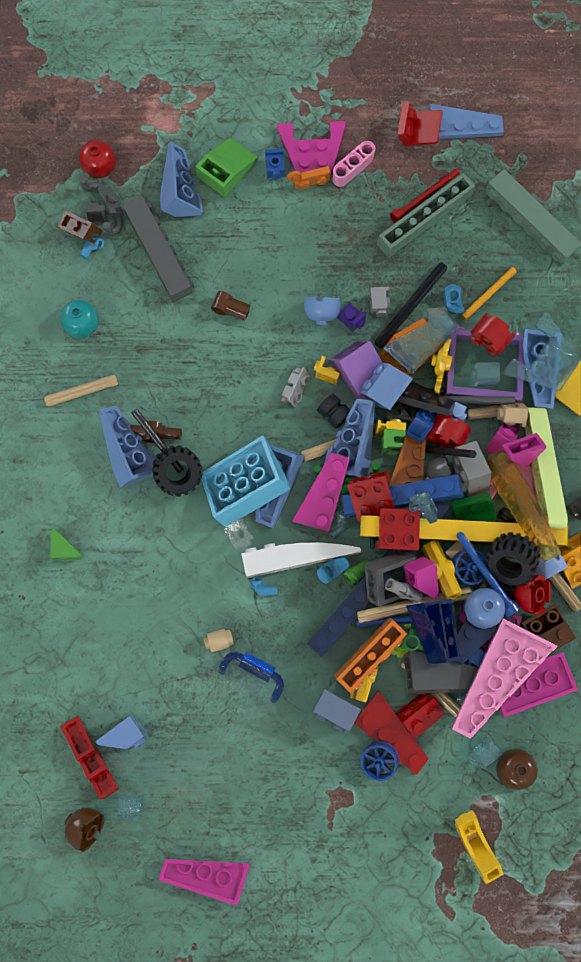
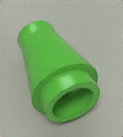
M367 559L345 570L343 577L349 585H358L364 578L365 563L369 562Z

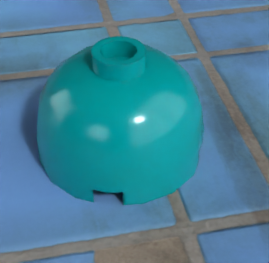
M83 300L69 302L62 309L60 315L62 327L74 338H87L98 327L99 319L96 310L91 304Z

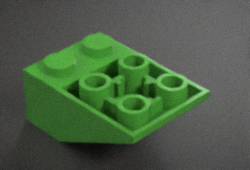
M230 137L202 158L195 167L198 179L225 198L255 164L258 157Z

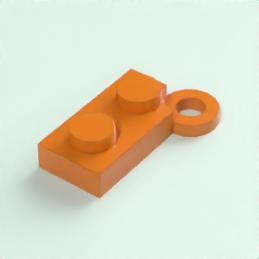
M329 166L302 173L300 171H293L287 175V179L289 182H293L295 190L307 189L312 185H323L330 181Z

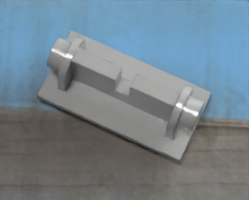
M296 367L292 371L288 383L293 386L286 385L281 395V402L285 404L289 402L294 408L301 401L302 393L310 381V374L304 367L302 369Z

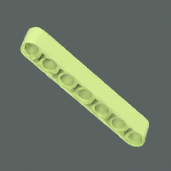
M528 408L526 427H524L526 436L537 433L546 444V449L531 463L542 525L544 529H565L568 519L547 410L545 408Z

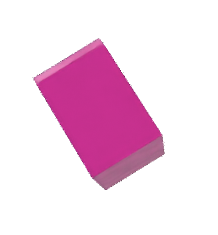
M535 433L502 444V448L511 461L528 467L546 449V444Z

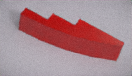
M76 716L60 726L76 760L80 762L99 799L103 800L119 790L107 764L80 717Z

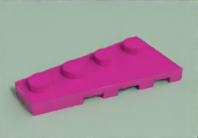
M331 452L292 522L330 531L350 457Z
M165 859L158 880L238 906L250 864Z

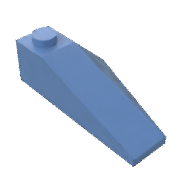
M173 142L168 143L160 192L161 210L174 217L203 214L202 198L200 193L196 192V180L190 175L189 170L191 166L185 149Z
M523 330L522 352L534 407L554 408L561 333Z
M117 406L100 409L99 414L112 470L120 488L135 484L152 476L153 461L156 460L152 450L147 449L141 442V436L133 432L129 421Z
M269 444L290 486V490L256 509V522L274 528L299 474L304 455Z

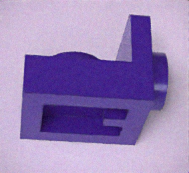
M349 303L338 314L337 318L354 332L357 328L361 329L364 326L367 313L364 311L361 313Z

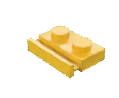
M391 419L384 424L381 423V420H378L374 437L382 435L384 429L406 430V423H402L399 419Z

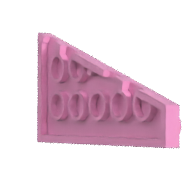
M502 619L451 729L471 739L487 722L490 716L502 706L507 698L524 683L531 673L558 646Z

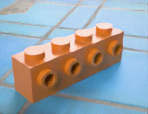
M388 618L333 676L350 693L353 690H358L363 684L362 681L376 671V666L381 661L384 662L391 655L390 652L403 643L407 633L394 620Z

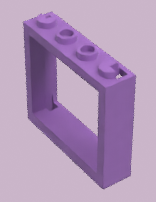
M463 327L451 328L448 334V339H451L448 355L453 356L450 371H446L444 396H515V403H520L523 397L524 378L523 335L514 332L515 337L509 343L518 345L515 392L453 386L456 339L470 340L472 338L471 330H465Z

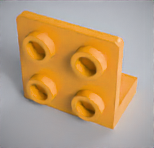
M581 532L568 538V546L556 545V548L568 565L563 572L569 587L572 589L581 584Z

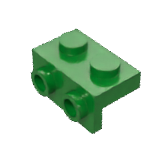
M489 491L452 502L457 520L497 521Z

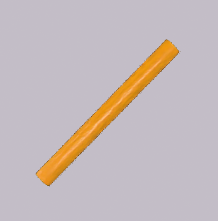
M511 267L461 317L467 320L517 273L516 269Z

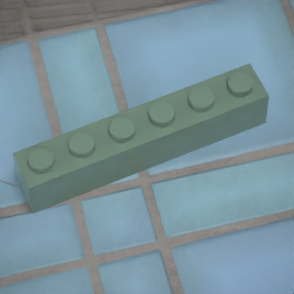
M505 169L488 183L486 188L488 196L495 200L503 211L508 212L514 222L520 224L526 233L538 242L541 248L546 249L556 262L563 265L578 251L581 242Z
M464 173L380 234L377 246L388 258L470 198L475 185Z

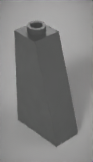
M408 651L404 654L408 694L467 693L478 671L477 667L466 664L461 665L458 662L419 651Z

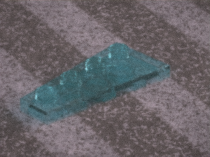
M444 313L387 344L384 349L413 374L459 325Z

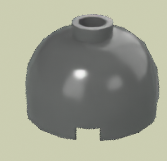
M440 455L428 464V475L425 476V480L454 475L452 467L447 464L449 460L446 455Z

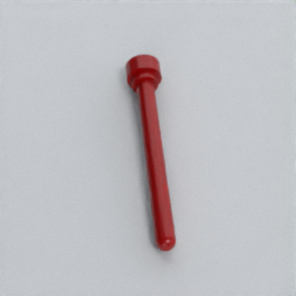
M454 169L405 207L394 209L390 212L391 220L394 223L398 222L407 213L460 174V170Z

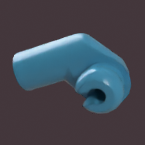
M92 238L96 241L95 243L86 241L80 256L88 259L92 251L101 249L105 244L102 238Z
M255 576L252 578L251 587L259 596L278 595L277 585L266 586L260 577Z

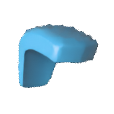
M451 284L445 287L444 304L448 311L458 314L465 312L461 302V287Z
M344 556L329 560L318 568V578L324 584L331 582L350 566L349 561Z

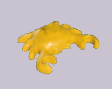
M451 339L444 343V346L439 349L437 355H433L431 366H435L434 370L437 376L434 389L436 394L440 393L445 370L450 371L453 356L448 355Z

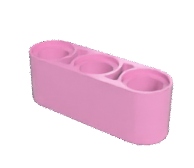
M371 141L362 142L335 165L332 176L334 185L339 187L345 186L373 161L375 145Z

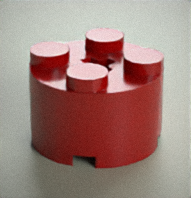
M484 313L470 331L472 335L470 340L475 345H481L486 348V352L490 356L495 357L502 354L515 337L514 331L510 333L508 331L509 325L492 314L491 317H488V313Z
M438 413L433 427L425 439L438 447L456 448L465 445L471 428L459 418L455 421L451 419L452 415L446 416Z

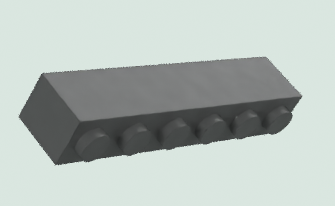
M140 195L123 203L124 212L172 303L192 294L191 287L193 283L189 276H185L183 272L185 268L181 260L177 261L175 258L177 253L173 245H168L167 240L169 239L165 230H160L159 225L161 224L157 215H152L151 210L153 209L148 200L145 201L143 196Z

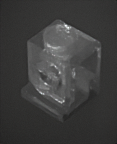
M240 518L224 528L234 548L241 547V549H244L252 544L250 540L254 537L244 518ZM239 531L244 532L243 538L238 536Z

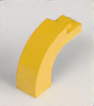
M473 810L461 814L454 820L456 823L454 825L485 884H488L504 875L501 865L488 845Z

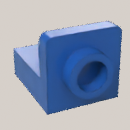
M419 408L416 416L406 429V435L421 443L433 427L435 417L430 412Z

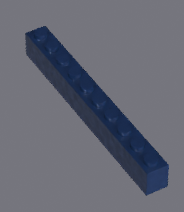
M442 501L429 503L420 512V518L441 519L449 507ZM387 550L381 558L403 550ZM398 568L383 573L384 584ZM366 576L307 643L320 657L328 651L357 617V612L362 611L370 602L367 600Z

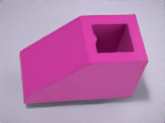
M503 422L485 451L502 461L506 455L502 444L516 440L521 428L517 424L507 425Z
M421 557L405 564L406 583L436 600L439 599L436 563Z

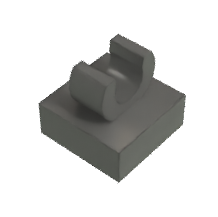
M92 202V206L86 207L89 222H92L94 225L108 222L104 205H100L99 202Z

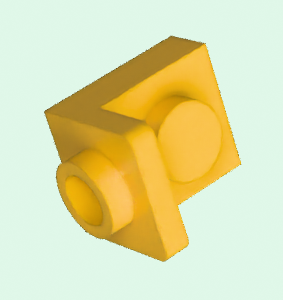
M322 356L321 360H317L313 371H316L315 378L336 385L340 373L335 368L323 367L326 357Z

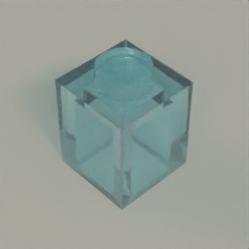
M499 362L476 363L470 371V379L474 380V387L497 386L500 382Z

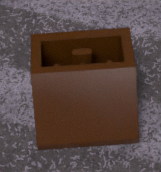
M556 604L547 607L542 614L533 615L521 622L523 629L557 645L558 647L555 650L576 639Z

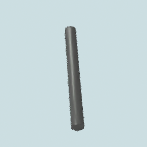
M445 396L457 403L515 404V396Z

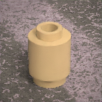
M230 629L210 632L206 634L207 638H203L206 650L210 649L211 653L234 645Z

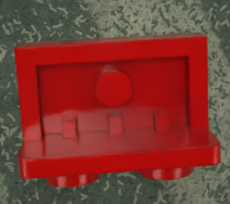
M418 694L407 705L401 707L396 715L415 739L442 718L445 713L431 694Z

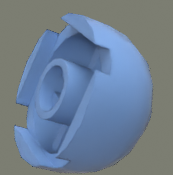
M304 298V312L310 320L316 321V325H327V321L334 320L340 312V298Z
M477 589L469 594L464 603V612L467 620L473 626L481 629L492 628L497 625L505 614V602L501 595L493 589Z

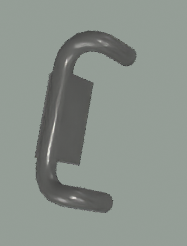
M81 176L79 181L82 188L87 191L98 189L116 222L113 228H111L108 222H104L103 228L105 233L109 236L116 235L123 227L121 216L124 214L118 202V196L113 193L110 187H105L100 182L88 183L86 177Z

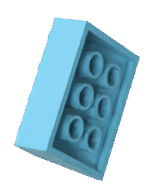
M264 436L259 437L202 472L201 480L213 517L225 527L290 490L287 478Z

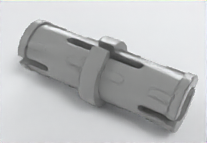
M389 578L385 583L387 591L397 594L402 599L407 598L415 603L420 602L422 599L421 591L412 588L408 583H401L393 578Z

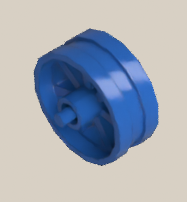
M461 550L457 552L451 560L455 567L456 580L461 584L475 585L482 582L485 577L480 573L478 578H476L474 572L480 570L474 561L472 562L469 554L467 553V562L461 557L467 551ZM476 550V552L486 565L487 562H485V555L480 551ZM458 561L462 563L461 567L457 568ZM458 571H464L462 578L459 575ZM469 573L473 580L470 582L466 581V578Z
M375 741L369 744L361 758L362 770L366 776L376 781H385L391 778L396 772L399 763L398 752L394 746L385 741ZM374 748L376 756L369 754L367 752L370 749ZM378 748L385 749L384 753H379ZM390 752L393 758H386L387 753ZM366 757L374 762L367 765ZM386 763H395L393 770ZM374 766L377 769V773L370 768ZM383 767L387 773L380 774L381 768Z

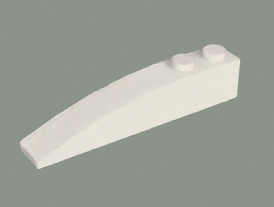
M272 543L264 545V549L256 550V547L246 549L245 553L241 554L246 578H252L321 563L338 557L357 555L361 553V548L332 543H294L278 546Z

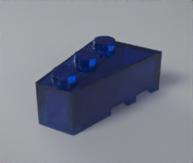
M451 599L406 605L429 664L461 660Z

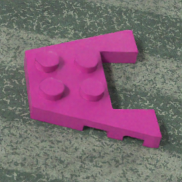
M346 121L330 122V139L294 140L293 123L277 124V132L282 139L283 146L288 153L294 171L302 173L329 166L330 174H332L345 131Z

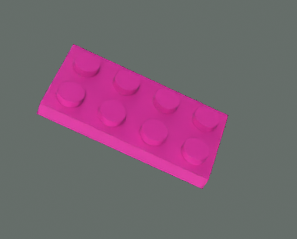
M561 652L545 658L524 683L507 698L499 708L503 718L578 691L564 653Z

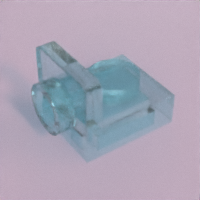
M428 492L416 494L409 499L410 512L420 510L422 516L427 518L429 524L437 522L438 509Z

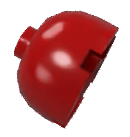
M92 140L82 147L79 154V162L84 173L90 177L99 179L107 177L110 171L116 167L114 152L107 143L100 140Z
M535 574L531 581L528 580V584H521L519 587L515 585L513 589L514 599L524 612L535 615L542 614L546 610V608H543L545 603L550 602V582L545 580L544 575Z

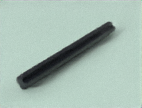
M440 262L377 337L375 340L376 346L379 348L384 347L446 272L447 265Z

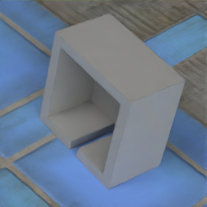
M477 441L456 447L457 449L475 450L477 453L475 458L452 456L454 463L452 469L454 475L457 474L461 478L463 492H466L467 496L471 497L490 491L491 471Z

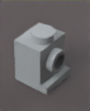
M389 287L370 288L371 315H376L377 317L387 315V308H390Z

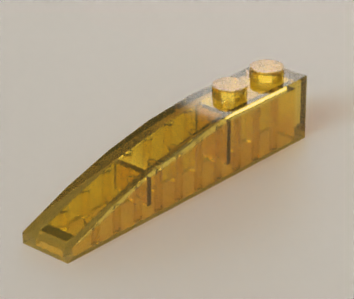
M504 450L488 455L486 462L491 471V483L526 536L529 537L530 541L535 542L534 547H538V554H540L543 562L560 556L561 552L549 523L536 497L513 461L510 460Z

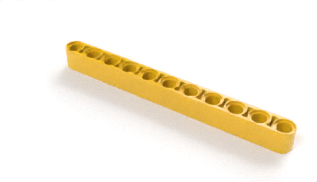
M361 516L360 536L379 537L380 516ZM420 518L419 539L459 541L457 534L463 532L467 539L472 542H494L495 538L500 537L501 534L505 533L507 535L508 532H513V535L520 533L522 537H529L528 540L534 541L535 545L568 546V526L565 529H544L542 524Z

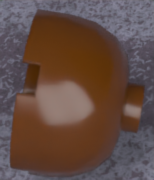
M515 748L509 749L500 755L498 764H496V772L502 784L510 789L522 790L533 785L537 779L538 767L531 754L525 750Z
M80 808L73 814H70L65 821V838L68 843L81 852L88 850L97 840L93 838L96 831L98 830L100 833L102 831L104 815L92 808Z

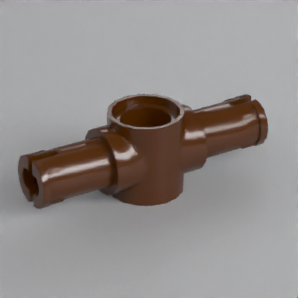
M147 421L161 440H181V428H169L158 421ZM130 425L136 435L139 434L143 441L154 443L141 425Z

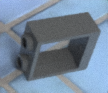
M403 550L365 563L367 600L380 607L401 599L391 591H384L383 573L403 566V582L406 583L404 565L416 560V556Z

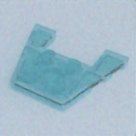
M545 311L534 327L547 335L549 340L528 369L513 358L502 373L560 391L581 361V358L569 341L563 337L557 324L553 323L549 313Z

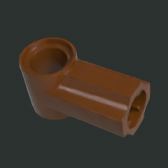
M218 291L211 310L220 315L228 314L245 321L251 306L234 299L227 292Z

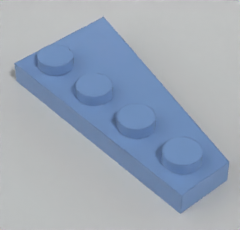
M434 104L429 106V110H442L443 112L439 139L503 136L502 116Z

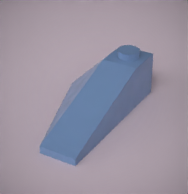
M356 399L346 417L344 427L341 431H338L335 443L327 451L325 462L331 452L350 457L345 474L346 477L355 478L368 474L371 462L375 401Z

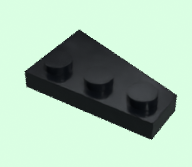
M413 381L409 383L396 401L449 416L455 407L454 400L441 394H436L433 390Z

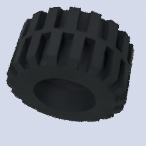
M172 445L168 449H162L163 452L156 455L157 458L153 461L152 468L153 478L164 493L167 492L171 496L174 494L177 497H181V494L186 496L190 490L194 491L196 489V485L199 486V479L203 475L201 472L203 470L198 457L190 449L183 448L180 445H177V447ZM174 461H184L188 466L186 476L178 481L170 480L166 475L167 467Z
M508 532L507 535L504 533L500 537L495 538L485 562H487L486 566L496 581L501 582L500 584H507L509 587L514 585L519 587L521 584H528V580L531 581L540 562V554H538V547H534L535 542L528 540L529 537H522L520 533L513 535V532ZM506 557L515 558L520 563H514L508 560Z

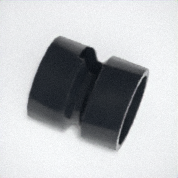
M334 393L330 394L317 408V412L324 418L328 417V422L335 429L346 421V417L351 410L346 404L341 405V400Z

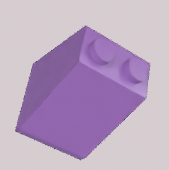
M357 340L328 361L340 373V378L354 397L367 400L360 393L365 381L371 379L374 375V369L383 362L371 341Z

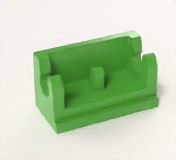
M384 429L380 440V457H384V455L396 456L399 454V451H392L391 448L403 446L402 440L406 436V430Z

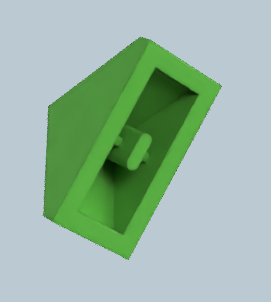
M55 528L51 530V559L55 561L82 560L84 558Z

